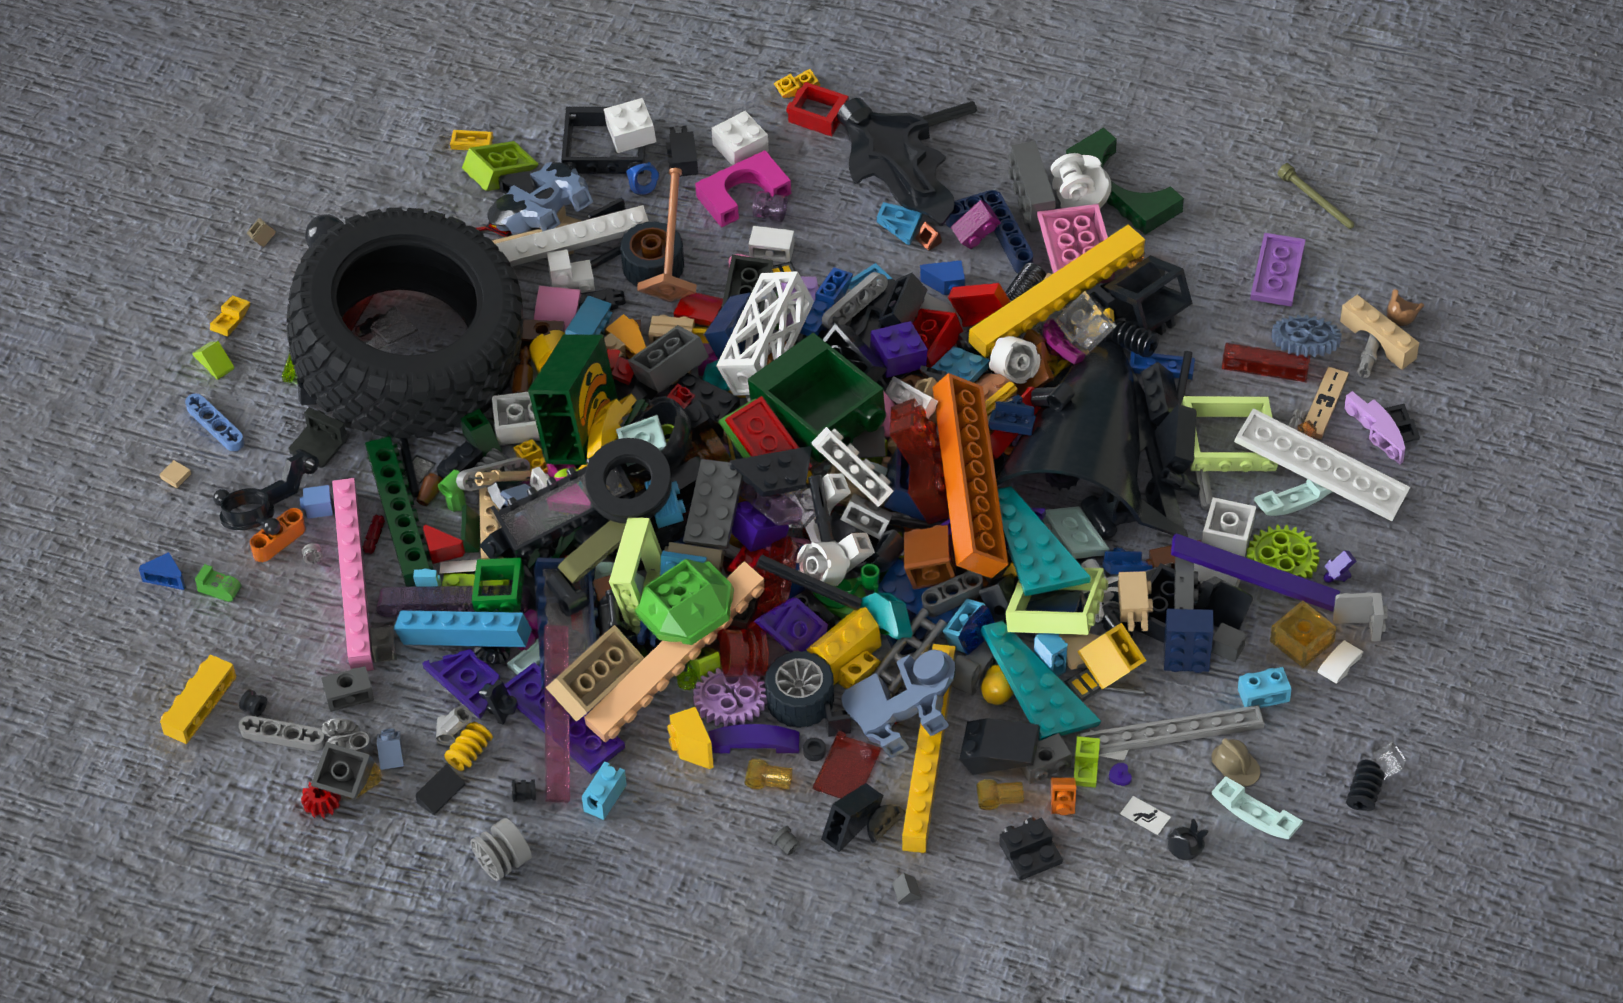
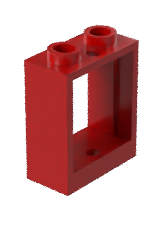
M805 82L802 88L797 90L794 100L787 105L788 122L832 137L840 125L837 119L838 111L849 100V96ZM807 99L833 107L827 117L801 109Z

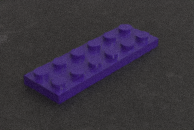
M535 662L505 684L509 695L514 696L518 701L517 709L589 774L592 775L603 765L604 761L608 762L625 749V742L618 736L614 739L610 738L605 743L587 727L584 717L588 713L576 722L546 687L541 688L540 667Z

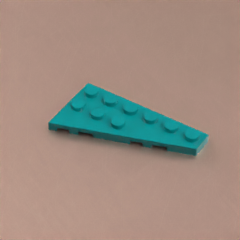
M1011 486L998 489L1004 538L1024 595L1029 596L1091 583L1090 575Z
M1003 621L982 626L980 631L1027 719L1031 724H1038L1040 726L1039 741L1058 733L1060 736L1099 726L1101 720L1014 632H1008L1007 625Z

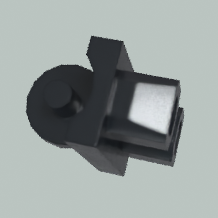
M497 680L493 685L487 683L479 692L481 697L488 702L487 709L489 713L495 716L499 724L504 725L507 716L514 714L518 707L517 699L509 695L503 681Z

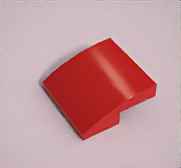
M700 293L685 296L680 299L673 313L674 317L680 318L684 316L694 319L696 324L710 326L722 309L723 298Z

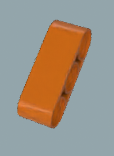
M290 508L276 518L281 524L280 531L276 535H268L261 529L250 539L253 558L256 561L266 562L305 532V521L300 509Z

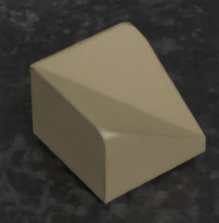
M258 218L247 232L262 247L276 233L261 218Z

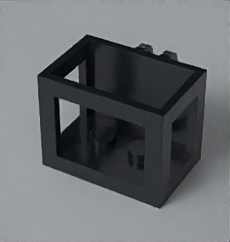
M1151 255L1104 286V290L1111 293L1115 299L1114 319L1125 318L1126 321L1137 324L1139 327H1143L1151 332L1156 330L1160 335L1166 333L1165 324L1169 328L1176 326L1174 316L1193 304L1184 269ZM1159 269L1168 273L1161 277ZM1177 277L1181 292L1164 285Z

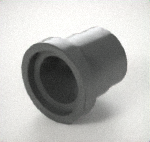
M788 826L780 829L771 840L774 846H778L787 855H791L800 846V842L791 833V829Z

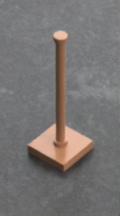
M679 168L669 169L671 183L664 273L639 282L637 286V291L668 302L694 294L697 288L696 284L672 276L679 176L682 175V170Z

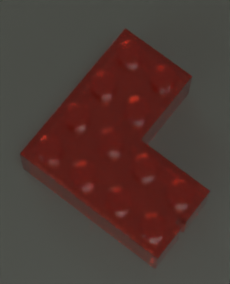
M915 398L892 406L889 434L910 465L908 494L928 524L950 517L940 440L933 421L928 420L924 407L919 405Z

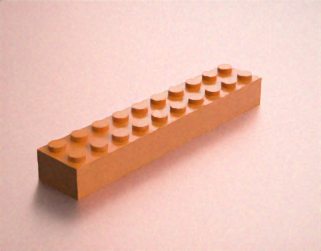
M948 373L933 386L934 399L938 401L936 417L956 566L993 578L1008 565L983 386Z

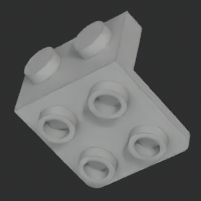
M1367 592L1336 595L1333 623H1369L1371 641H1381V634L1386 630L1385 619H1387V605H1383L1382 594Z

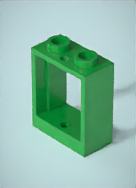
M521 558L477 560L472 604L475 612L520 613L525 574ZM513 580L511 595L481 596L483 581Z

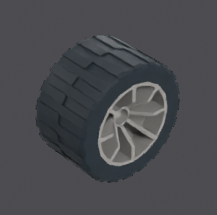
M793 651L776 658L769 665L768 671L765 674L767 708L770 710V714L780 723L796 728L809 727L821 722L825 718L824 704L829 703L830 710H832L834 702V677L831 667L826 663V660L808 651Z

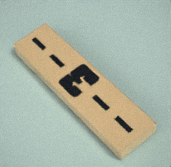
M1332 367L1327 368L1302 426L1301 433L1322 440L1348 379L1349 372Z

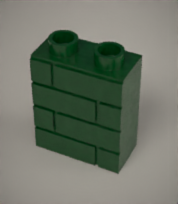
M815 333L804 338L748 378L750 401L762 396L800 448L811 446V457L819 463L824 461L826 457L812 445V442L826 427L830 431L835 428L844 437L841 441L848 446L853 443L855 437L865 430L868 432L876 431L886 418L883 388Z

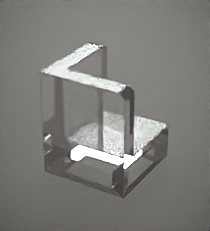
M1394 742L1374 752L1371 759L1379 764L1380 769L1385 773L1383 780L1401 771L1406 762Z

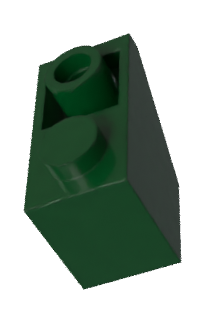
M480 409L461 418L463 435L470 444L482 451L483 457H486V454L492 448L502 453L493 429Z

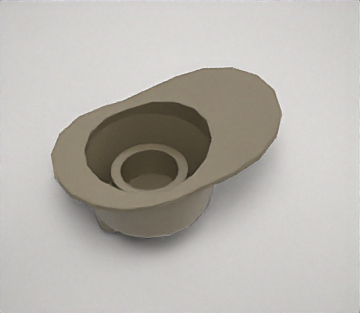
M1225 738L1222 740L1221 745L1213 750L1211 755L1212 762L1224 776L1243 787L1253 785L1259 780L1261 774L1260 766L1248 752L1243 742Z

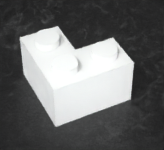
M568 249L547 252L552 287L578 289L581 293L595 291L590 260L570 263Z

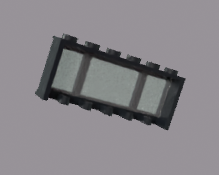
M591 457L586 460V465H588ZM587 466L578 471L574 467L567 469V476L558 481L554 477L547 480V487L536 491L535 487L529 488L527 490V497L519 501L512 497L507 500L508 506L497 511L495 505L490 507L493 518L496 520L516 558L527 557L534 550L540 547H547L555 539L561 536L566 537L573 533L575 529L581 526H588L594 519L602 516L593 507L588 496L585 483ZM616 466L607 476V489L612 495L621 499L635 498V491L621 466Z

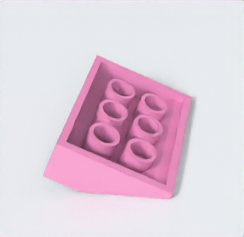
M1098 204L1037 212L1053 274L1108 238ZM1115 272L1108 279H1103L1097 284L1113 281L1115 279Z

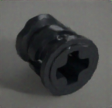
M512 779L513 802H516L517 799L527 801V798L536 800L535 779H531L530 782L521 780V782L517 783L515 779Z

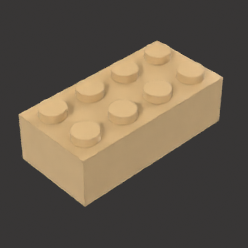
M614 625L546 686V689L577 722L618 685L644 657Z

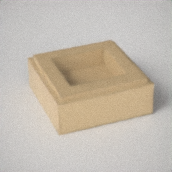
M175 460L160 473L162 480L176 488L191 475L190 469Z

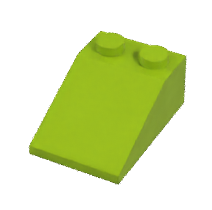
M515 141L469 148L462 169L482 189L491 191L500 189L499 177L501 175L532 171L539 164Z

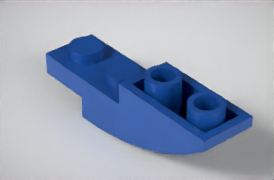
M838 268L831 270L815 293V301L800 331L801 334L809 336L815 333L818 336L821 330L826 331L827 328L822 325L823 314L845 296L853 273Z

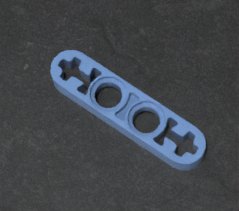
M195 393L186 398L187 411L226 449L238 451L244 446L242 433L202 395ZM208 413L214 415L210 419L203 418V416ZM218 426H226V429L223 431L215 430Z

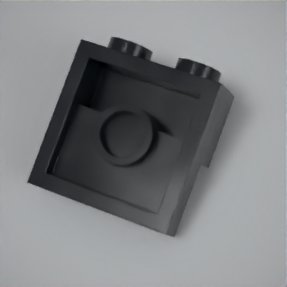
M1034 817L1028 818L1023 822L1022 826L1017 828L1008 826L1000 834L999 845L1020 881L1058 866L1063 862V858L1054 845L1052 834L1043 818L1037 820Z

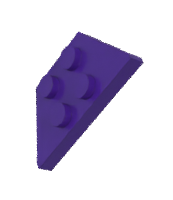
M798 598L787 600L754 621L790 653L793 651H807L806 649L827 632L828 627L827 623Z
M471 649L454 655L442 656L443 660L430 663L427 660L422 663L423 669L479 719L483 717L488 707V702L481 697L479 692L485 684L493 685L497 680H500V675L485 662L479 660Z

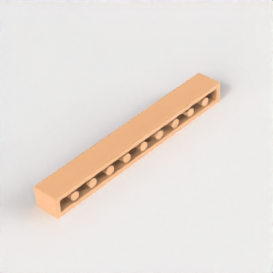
M745 561L726 578L734 588L729 621L693 645L682 644V642L662 641L584 717L586 726L605 743L610 738L614 739L626 722H632L637 715L636 712L642 707H647L653 700V696L658 691H663L674 675L678 676L685 669V664L690 660H695L701 653V649L706 644H711L722 628L726 629L733 621L732 618L737 613H743L748 607V603L763 593L765 587L764 578Z

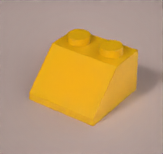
M696 707L669 715L670 725H667L671 737L669 738V744L672 751H677L679 758L707 769L714 768L711 740Z

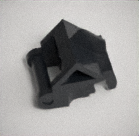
M612 589L605 592L606 596H603L595 606L598 609L597 624L595 626L599 627V638L614 625L627 637L636 636L631 626L623 622L624 618Z

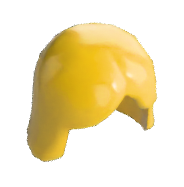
M993 665L989 668L981 684L983 698L989 704L1002 705L1014 693L999 665Z

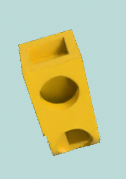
M868 651L862 652L839 670L838 684L845 689L852 687L870 677L881 661Z

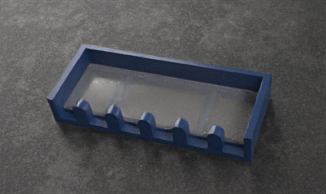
M537 558L534 566L541 688L548 686L599 639V627L595 626V621L598 618V609L594 607L596 591L592 586V581L595 579V569L593 568L578 582L572 584L576 590L580 589L585 593L588 599V607L570 617L565 616L561 612L558 599L546 584L548 578L560 571L558 566L564 558Z

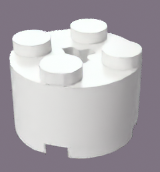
M1007 336L996 341L991 353L989 367L995 374H1001L1012 382L1022 384L1027 382L1026 380L1030 377L1033 378L1036 375L1041 358L1040 354L1037 353V347L1033 343L1014 336Z
M835 542L806 544L800 549L796 563H799L800 570L798 571L832 586H838L842 582L846 570L850 566L849 558L845 556L843 549Z

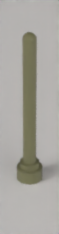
M1289 163L1281 166L1277 175L1282 180L1294 183L1348 229L1354 227L1353 221L1299 178L1293 166Z

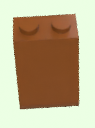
M935 525L932 528L913 529L910 532L904 533V568L913 590L936 586L957 576L953 538L948 525Z

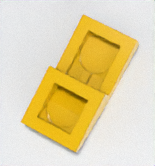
M232 295L221 306V313L210 323V330L228 337L244 318L250 307V302Z

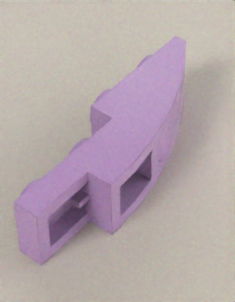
M1353 391L1347 394L1344 407L1346 412L1361 422L1366 429L1370 430L1369 439L1375 446L1381 448L1389 458L1402 464L1405 445L1402 435L1391 416L1375 400L1366 403Z

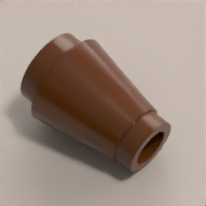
M429 473L428 476H425L416 501L420 505L427 507L440 492L438 484L443 479L434 473Z

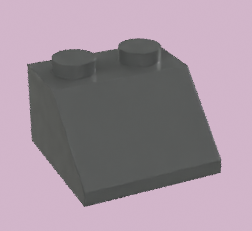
M326 742L311 786L356 799L368 781L374 760L369 754Z

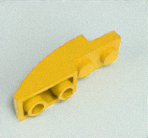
M632 394L620 401L617 398L604 405L597 413L589 433L587 458L592 457L605 444L619 439L616 429L621 428L622 417L627 416L632 411L631 407L637 401Z

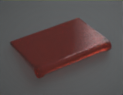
M839 731L812 788L818 792L841 799L867 782L882 748L846 737L844 732Z

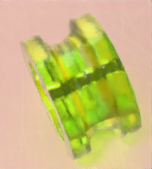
M688 667L686 672L682 671L677 676V684L682 690L695 688L697 674L694 669ZM685 677H690L689 681H684Z

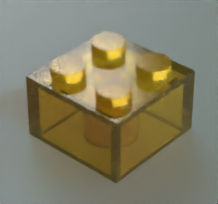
M1301 601L1272 625L1270 642L1304 668L1334 643L1336 626L1305 601Z

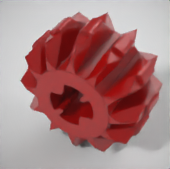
M309 782V788H303L301 803L307 814L311 813L314 818L320 814L324 819L325 814L333 815L334 809H339L341 795L312 787L311 782Z

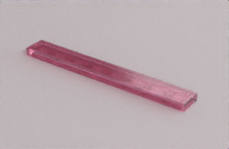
M547 624L544 627L545 801L568 803L570 801L569 713L546 689V686L569 666L568 626Z

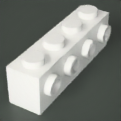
M826 427L813 440L812 445L879 507L893 492L890 486H888L891 481L882 473L878 476L873 471L875 466L867 459L862 461L857 456L860 452L852 444L846 446L841 441L844 437L835 428L830 431Z

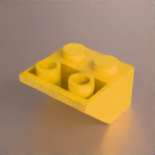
M1122 623L1077 651L1101 689L1106 688L1147 661Z

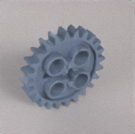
M1297 315V318L1289 316L1288 319L1282 318V321H1276L1272 328L1271 338H1273L1272 342L1276 343V347H1281L1282 351L1288 350L1289 354L1296 352V356L1304 354L1305 357H1308V354H1311L1313 357H1316V354L1324 356L1325 353L1331 354L1332 351H1337V347H1340L1342 333H1340V329H1337V325H1331V321L1324 322L1325 318L1317 319L1316 316L1309 318L1308 315H1305V317Z

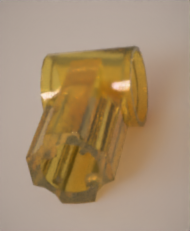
M751 759L748 763L744 783L747 787L758 790L764 788V786L789 789L792 781V768L771 766L764 760Z
M986 779L979 781L976 785L978 805L983 810H993L1001 804L1024 803L1022 782L997 784L994 780Z

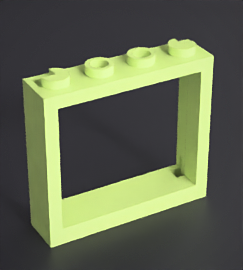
M1184 396L1181 404L1196 409V417H1248L1254 408L1272 418L1269 397ZM1195 430L1194 461L1190 465L1191 471H1200V469L1203 472H1267L1277 470V463L1254 452H1200L1197 431Z
M643 517L627 519L609 580L624 621L631 626L636 636H638L641 630V620L637 617L635 609L640 603L642 595L640 596L634 579L640 558L647 572L644 586L660 576L662 554L650 519Z
M1083 568L1090 575L1091 583L1058 589L1090 591L1083 613L1025 611L1031 595H1024L1020 581H1018L1006 610L1008 632L1088 635L1091 626L1095 625V615L1099 614L1100 602L1104 600V590L1108 589V580L1104 577V568Z

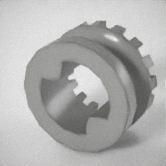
M311 543L302 548L305 563L310 564L311 562L313 564L314 562L316 564V561L320 562L322 560L323 554L319 544Z

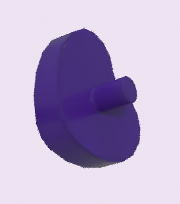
M1125 763L1115 764L1109 772V780L1121 786L1130 784L1132 776L1128 772V766Z

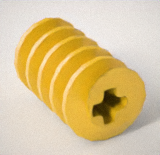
M471 722L465 727V730H462L455 743H452L450 749L445 752L444 757L453 768L464 771V766L467 768L472 766L471 760H477L476 754L483 752L481 747L486 748L488 745L487 741H491L493 736L483 725Z

